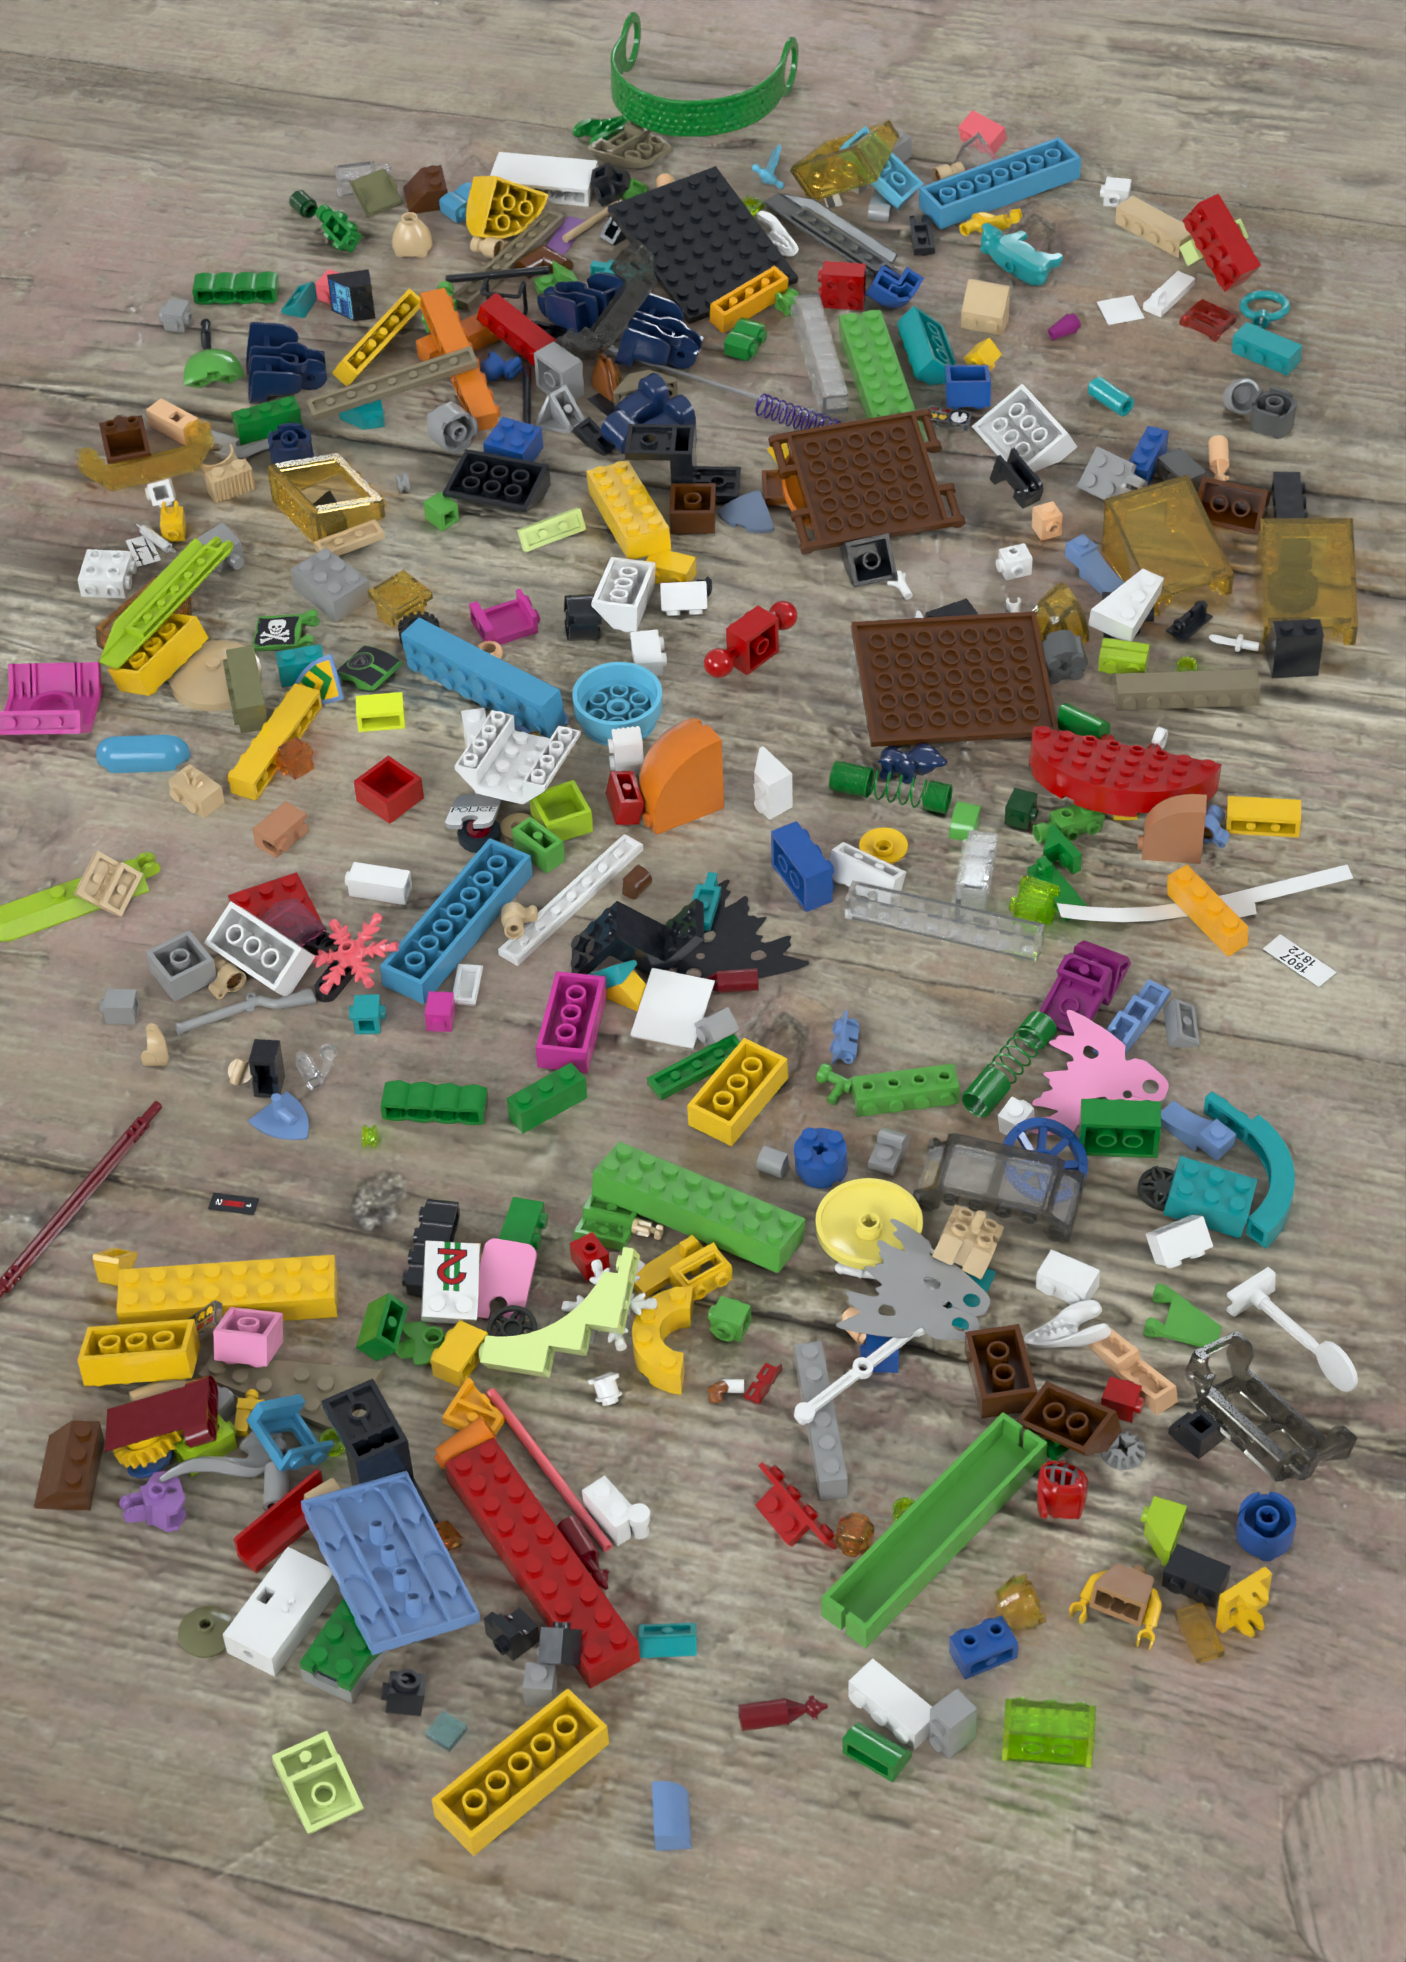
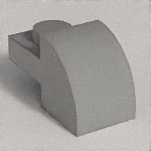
M883 1127L877 1135V1144L868 1161V1169L893 1176L899 1162L902 1163L909 1148L910 1135Z

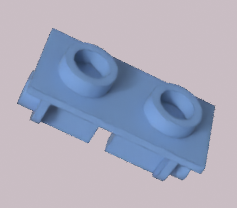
M845 1011L840 1019H836L832 1027V1033L835 1034L830 1046V1052L833 1053L831 1063L833 1065L837 1059L843 1060L846 1064H851L856 1059L859 1023H857L856 1019H847L848 1011Z

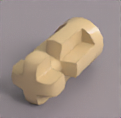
M635 1218L631 1233L645 1237L654 1234V1239L661 1240L664 1226L657 1224L655 1228L652 1227V1222Z

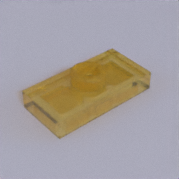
M1203 1603L1175 1610V1617L1196 1664L1224 1656L1225 1650Z

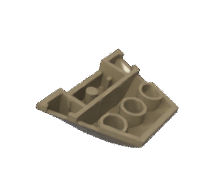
M631 121L625 123L624 131L606 141L600 138L588 146V149L599 160L626 168L650 166L673 151V147L659 135H653L650 130L640 127Z

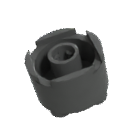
M1272 387L1269 391L1263 392V389L1256 392L1252 399L1251 430L1255 433L1272 436L1275 439L1283 438L1294 427L1297 401L1293 399V394L1288 390L1278 387Z
M1060 630L1046 636L1047 639L1042 643L1049 683L1056 684L1062 679L1069 678L1072 680L1081 679L1088 665L1081 637L1078 634L1077 636L1073 635L1072 631Z

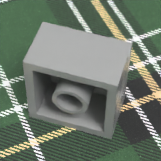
M554 341L534 353L536 384L539 389L546 394H550L566 385L574 400L584 395L583 364L578 357H575Z
M190 930L146 951L150 973L173 1002L211 984L217 978L213 958Z

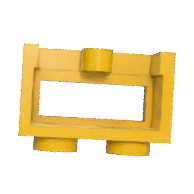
M713 1242L669 1267L670 1284L673 1288L693 1286L694 1301L700 1300L707 1293L718 1287L725 1286L732 1280V1265ZM709 1260L714 1265L711 1269L689 1281L684 1276L689 1271L692 1275L698 1274L701 1270V1265Z

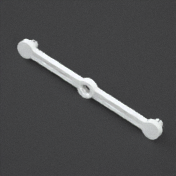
M919 1328L909 1338L893 1337L867 1358L860 1357L855 1359L852 1369L808 1403L801 1402L797 1404L794 1410V1418L800 1425L812 1422L815 1412L858 1379L869 1378L875 1366L913 1337H920L926 1334L925 1330ZM858 1367H864L866 1370L862 1371Z

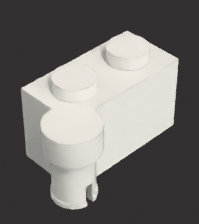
M605 1475L582 1490L583 1506L617 1547L630 1539L631 1534L634 1535L635 1539H644L649 1535V1508L641 1503L631 1505Z

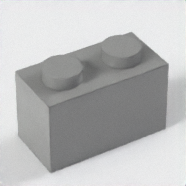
M955 1689L930 1708L929 1742L938 1753L942 1752L948 1759L976 1739L977 1708L958 1689Z

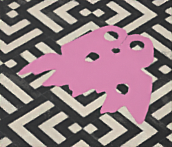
M1067 1010L1066 1013L1074 1036L1059 1035L1055 1040L1049 1041V1043L1072 1055L1074 1061L1067 1062L1068 1070L1043 1073L1045 1077L1050 1079L1049 1085L1053 1089L1043 1092L1040 1098L1033 1100L1032 1105L1046 1107L1058 1112L1050 1117L1042 1118L1056 1120L1074 1132L1080 1120L1081 1099L1106 1097L1109 1100H1164L1169 1084L1160 1072L1144 1060L1134 1058L1126 1061L1125 1045L1119 1039L1085 1016L1072 1010ZM1084 1047H1093L1098 1051L1099 1055L1094 1059L1084 1056ZM1146 1080H1154L1158 1083L1159 1089L1156 1093L1148 1094L1143 1090L1142 1084ZM1130 1091L1132 1093L1131 1098H1125L1123 1092ZM1038 1129L1033 1130L1031 1133L1038 1134ZM1047 1131V1135H1056L1052 1132Z

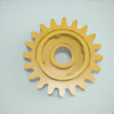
M183 1429L112 1451L119 1463L123 1464L125 1468L131 1465L133 1469H136L140 1463L143 1467H146L148 1463H156L158 1459L166 1457L170 1450L176 1448L174 1443L182 1441L180 1435L184 1434Z

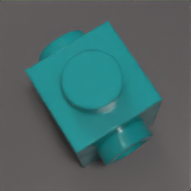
M379 994L354 995V1005H349V1019L354 1023L355 1035L381 1034V1020L386 1019V1006L381 1004Z

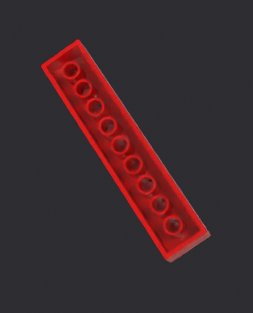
M493 1437L445 1462L447 1482L546 1626L553 1628V1622L571 1623L570 1629L582 1630L580 1666L574 1665L587 1686L591 1689L640 1662L638 1641Z

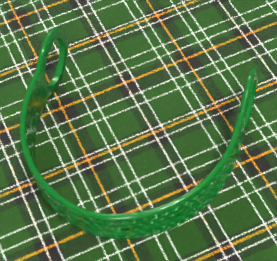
M631 12L627 16L621 36L612 49L610 59L611 96L614 105L624 117L638 126L656 133L678 137H702L729 133L748 127L772 112L781 98L787 97L793 88L798 67L799 49L796 38L790 37L784 45L780 62L775 70L761 83L737 94L705 100H676L659 97L633 86L622 77L623 72H629L633 68L640 48L641 21L636 12ZM633 24L634 43L630 58L627 61V37ZM791 50V70L788 81L785 85L786 63L789 52Z

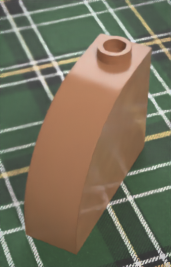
M1179 795L1168 798L1152 808L1145 819L1143 835H1138L1137 850H1142V860L1201 864L1207 795Z

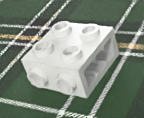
M87 549L78 577L81 597L126 599L128 589L132 588V575L136 574L137 564L136 561H133L131 551Z

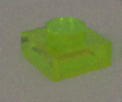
M749 195L742 199V202L753 217L764 209V201Z

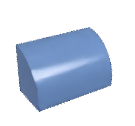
M652 1782L655 1851L692 1849L688 1790L674 1782Z

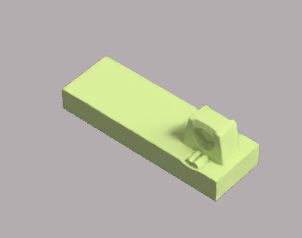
M576 507L517 529L523 551L528 552L584 531L586 526L581 509Z

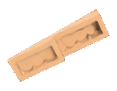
M1111 1329V1334L1106 1339L1088 1345L1121 1380H1130L1142 1386L1141 1397L1145 1398L1144 1403L1156 1415H1159L1178 1402L1176 1386L1140 1358L1139 1350Z

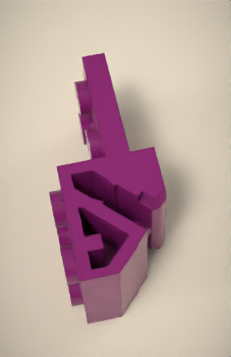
M1081 941L1074 946L1073 953L1066 954L1056 970L1058 977L1039 1011L1047 1014L1054 1021L1057 1031L1074 1036L1066 1013L1067 1010H1072L1092 1021L1101 1003L1109 1006L1131 965L1129 957L1088 941Z

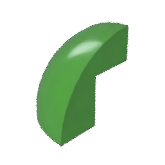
M206 349L195 353L188 359L184 369V386L201 389L213 381L231 384L244 377V372L239 360L231 352L224 349Z

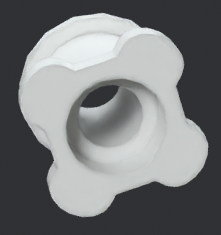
M609 1372L588 1380L589 1385L594 1384L597 1394L596 1402H602V1405L606 1406L619 1401L618 1397L622 1395V1391L618 1390L616 1383L619 1373Z

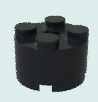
M595 593L564 596V612H566L564 623L568 641L596 640L601 638L600 626L597 625H602V616L592 607Z

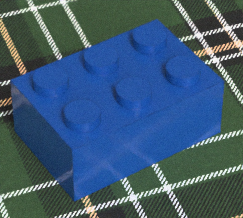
M797 821L771 831L772 866L804 910L809 912L833 902L832 891H834L832 874H834V867L830 860L824 858L820 847L812 842L808 831L803 829Z

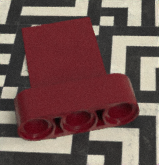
M208 1375L187 1381L183 1387L107 1409L105 1452L182 1429L186 1443L190 1448L216 1441L218 1387L214 1377Z

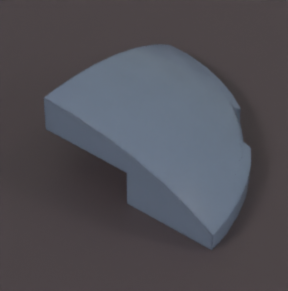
M760 490L742 495L718 509L719 517L733 528H736L737 523L739 527L746 528V532L750 533L774 531L770 513Z

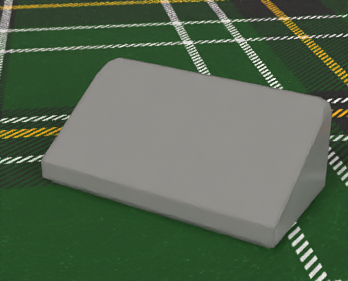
M1173 998L1163 1010L1168 1046L1173 1048L1198 1047L1200 1043L1195 1006Z

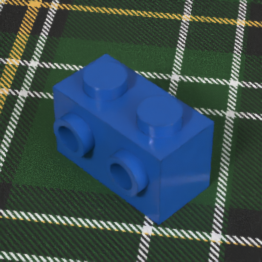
M1001 1615L994 1619L987 1618L972 1628L960 1629L950 1636L949 1653L966 1680L1016 1659L1018 1641Z

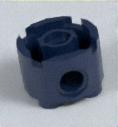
M285 423L277 426L276 431L273 432L272 429L269 432L267 439L271 454L270 458L277 472L306 471L310 468L314 453L311 433L308 428L307 430L304 429L303 425L299 423Z

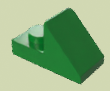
M1054 824L1051 825L1044 845L1043 856H1046L1052 863L1059 860L1062 867H1066L1072 875L1080 872L1082 854Z

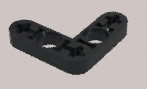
M313 927L306 928L299 934L301 947L314 955H318V950L329 953L326 948L330 945H335L333 943L336 940L329 938L330 933ZM335 960L330 964L314 985L316 998L321 1002L335 1000L355 975H351L352 969L349 967L345 968L346 973L345 976H341L340 984L336 985L334 983L330 992L325 995L319 990L322 984L326 982L322 978L332 972L329 969L337 966L339 962Z

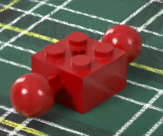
M778 601L770 607L768 612L757 605L736 622L731 623L726 628L727 649L715 648L706 654L704 658L706 672L712 677L723 678L735 667L745 675H749L779 652V630H788L795 625L798 617L795 606L787 601Z

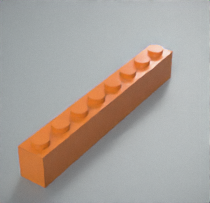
M445 288L420 293V308L440 356L470 346L473 349L472 343L467 341L465 327L460 325L459 313L454 311L452 296H448ZM476 357L478 368L450 376V380L462 408L476 419L478 431L494 428L498 424L500 409L498 404L493 402V392L491 388H487L486 376L484 373H481L479 359Z

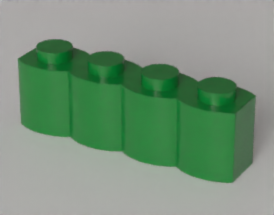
M270 271L258 274L253 272H241L238 274L222 272L216 275L204 272L195 275L192 293L194 303L200 305H209L215 302L218 304H232L235 302L240 304H252L255 302L270 304L277 302L280 285L278 273Z
M401 1080L388 1081L384 1085L380 1105L381 1115L383 1119L390 1121H404L408 1119L421 1123L435 1121L442 1124L459 1122L466 1125H482L485 1123L488 1090L486 1087L477 1084L461 1087L453 1083L434 1085L424 1081L411 1084Z

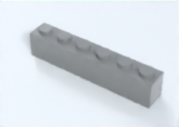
M822 1341L794 1344V1361L801 1402L808 1403L830 1386ZM832 1399L815 1412L812 1422L806 1424L820 1501L848 1498V1478Z

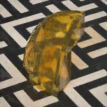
M1063 582L1057 584L1039 600L1032 610L1036 612L1041 642L1043 643L1047 639L1046 636L1052 632L1069 630L1072 631L1073 635L1077 636L1078 634L1084 644L1089 641V629L1084 612L1071 590Z

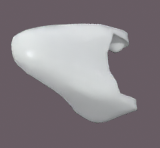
M759 211L756 214L758 221H761L771 229L768 237L782 256H795L799 248L779 220L769 212Z
M1086 1300L1063 1309L1051 1321L1028 1333L1024 1337V1341L1033 1348L1081 1347L1106 1339L1111 1334V1329L1107 1324H1098L1079 1332L1078 1328L1081 1323L1097 1317L1102 1312L1099 1302Z

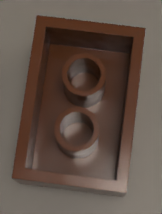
M1015 1324L965 1332L964 1352L981 1419L1000 1416L1002 1412L1006 1415L1022 1413L1037 1394V1388L1020 1325Z

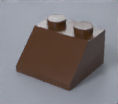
M431 165L421 168L403 187L408 212L418 214L440 210L439 200L448 193L442 165Z

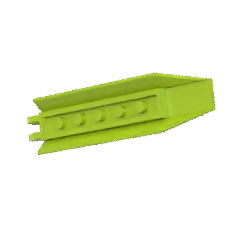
M216 536L203 545L197 538H194L114 621L99 663L119 669L208 575L230 555L234 549V543L230 540L222 543L220 537Z
M152 851L141 853L136 859L132 858L123 862L143 873L131 898L149 892L145 879L160 872L161 866L157 861L155 862L156 857ZM82 877L67 881L0 905V942H10L100 910L101 908L74 895Z

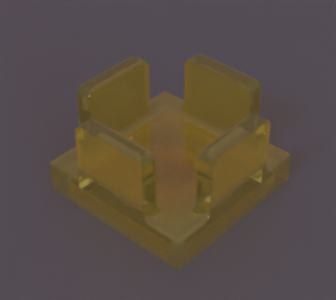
M405 570L398 572L368 590L369 598L376 604L377 616L390 627L395 625V619L399 620L405 615L409 617L411 612L414 615L417 614V611H421V614H424V607L427 606L428 601L433 599L432 591Z

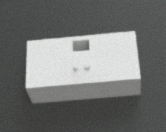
M287 1547L223 1633L227 1653L276 1677L339 1590V1585L330 1568Z

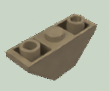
M653 370L630 373L614 390V406L616 407L622 399L638 390V382L651 373H657L663 378L671 399L678 395L677 379Z

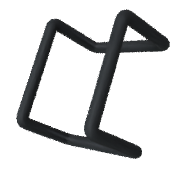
M488 278L484 279L480 294L486 296V300L495 294L490 292ZM525 281L521 282L517 295L497 293L502 298L519 299L523 294V314L527 315L528 304Z

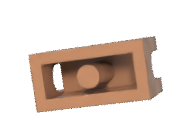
M285 801L252 829L255 846L278 858L309 831V826L304 823L307 813Z

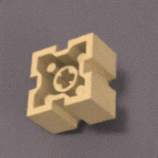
M955 1204L932 1257L951 1266L954 1262L963 1266L962 1271L982 1279L995 1252L1004 1226L992 1219H987L986 1213L978 1210L975 1214L970 1209Z

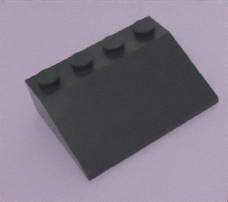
M465 449L442 494L444 497L528 512L544 499L551 485L549 465Z

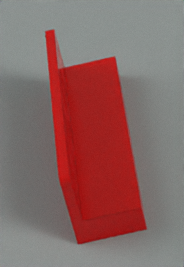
M316 1469L234 1537L237 1557L256 1574L310 1529L302 1511L301 1501L304 1500L305 1493L324 1483L322 1472L319 1469Z

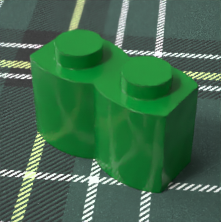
M741 317L724 342V355L744 361H749L752 356L755 357L758 347L761 343L764 344L767 339L765 324Z

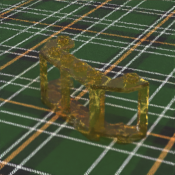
M198 419L188 422L184 427L185 446L153 453L150 457L105 465L104 459H99L98 453L93 448L84 447L76 449L74 452L81 473L110 491H116L199 470L202 461L212 448L214 440L209 421Z

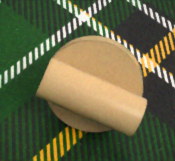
M237 1058L229 1064L228 1075L231 1084H243L252 1078L249 1060Z

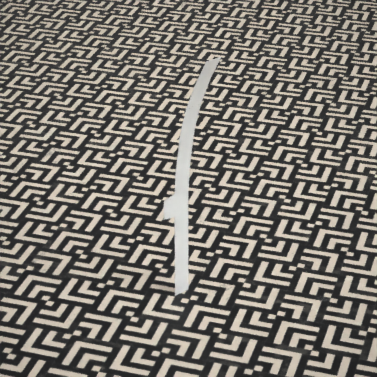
M1343 865L1219 897L1241 918L1256 914V902L1353 879L1348 865ZM1056 903L1061 917L1090 921L1139 922L1188 916L1176 903L1132 908L1086 907Z

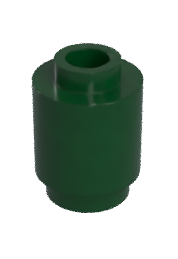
M297 190L289 199L290 206L302 217L312 218L316 215L317 203L305 191Z

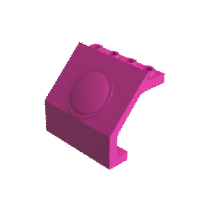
M99 662L8 664L9 696L4 711H0V735L81 734L92 732L104 685L101 682V664Z

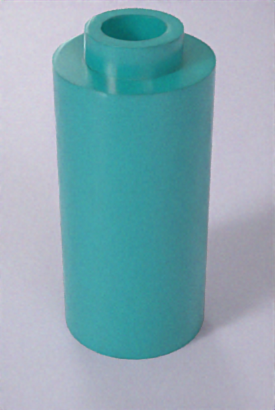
M1097 377L1090 381L1088 394L1121 417L1126 416L1132 410L1134 398L1103 377Z

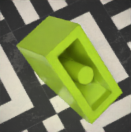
M1154 1496L1151 1505H1145L1141 1522L1145 1523L1144 1535L1162 1565L1166 1566L1183 1529L1187 1506Z

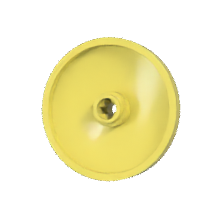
M876 1178L855 1179L835 1187L822 1199L816 1213V1235L824 1251L834 1260L851 1268L866 1270V1266L875 1267L878 1263H884L879 1255L878 1240H882L890 1246L905 1251L902 1242L893 1234V1232L897 1231V1228L891 1223V1219L906 1224L922 1235L923 1216L915 1198L901 1186Z

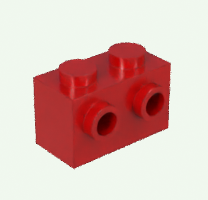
M610 771L605 794L615 824H639L640 817L645 812V806L634 771Z

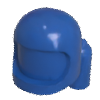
M492 350L488 353V357L480 362V371L485 374L487 382H494L503 374L506 380L513 379L523 367L519 357L505 362Z

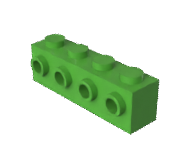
M954 1064L852 1077V1097L857 1117L959 1104L960 1086Z

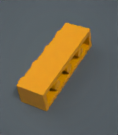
M776 266L771 267L711 303L709 322L724 334L734 328L741 317L749 319L776 302L775 294L777 292L784 294L788 289V277Z
M1188 864L1167 875V895L1227 957L1248 945L1249 927Z

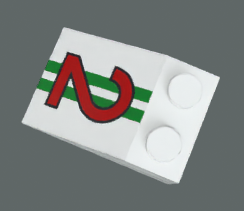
M425 1241L421 1322L457 1324L461 1320L470 1325H475L478 1309L480 1244Z

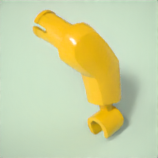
M1020 208L1012 209L1009 211L1010 217L1007 214L974 213L970 220L960 224L959 229L962 235L968 236L976 230L983 233L981 226L985 223H990L1003 231L1010 228L1011 223H1018L1022 218V212Z

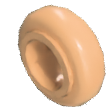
M484 641L477 645L478 648L486 652H492L489 654L499 659L503 655L501 645L495 641Z

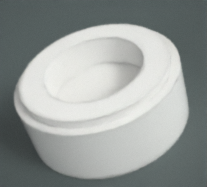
M1157 727L1152 739V743H1154L1153 748L1158 744L1162 750L1164 749L1168 738L1167 729Z

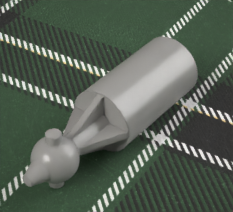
M276 1433L273 1439L282 1453L287 1452L286 1442L282 1439L280 1433ZM271 1458L264 1468L263 1508L266 1511L289 1493L290 1470L280 1472Z

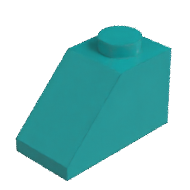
M381 399L339 413L340 420L363 430L385 427Z

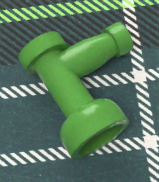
M825 1062L820 1066L816 1075V1081L821 1084H825L828 1081L835 1084L831 1094L826 1099L829 1104L835 1105L843 1091L848 1094L852 1092V1078L847 1079L834 1073L832 1066Z

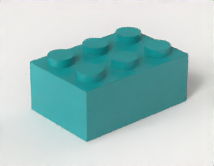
M1180 1156L1172 1177L1163 1215L1178 1220L1190 1215L1203 1216L1207 1229L1241 1238L1248 1220L1257 1179Z

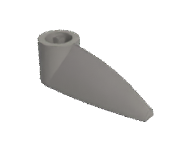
M874 188L869 204L868 220L889 223L891 204Z

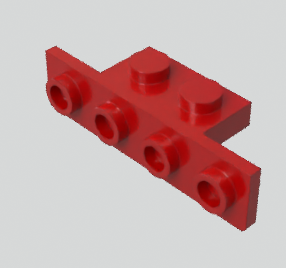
M761 1462L758 1467L774 1486L755 1506L785 1543L793 1547L811 1528L824 1545L835 1550L839 1545L833 1539L836 1535L832 1529L825 1523L821 1525L816 1519L819 1514L809 1504L805 1505L800 1500L802 1494L792 1484L788 1485L784 1481L786 1475L776 1465L771 1467Z

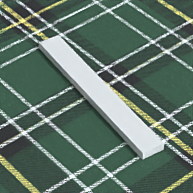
M623 834L538 912L537 921L527 922L524 925L522 937L519 939H509L498 949L499 956L516 966L520 965L643 851V844Z

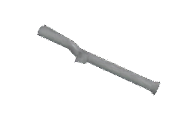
M310 988L279 999L255 996L252 992L246 995L245 1001L182 1023L174 1022V1025L180 1037L184 1032L244 1011L253 1012L255 1007L258 1006L270 1009H283L317 1004Z

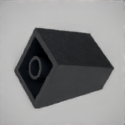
M1320 619L1273 621L1265 642L1271 678L1319 675L1324 638Z

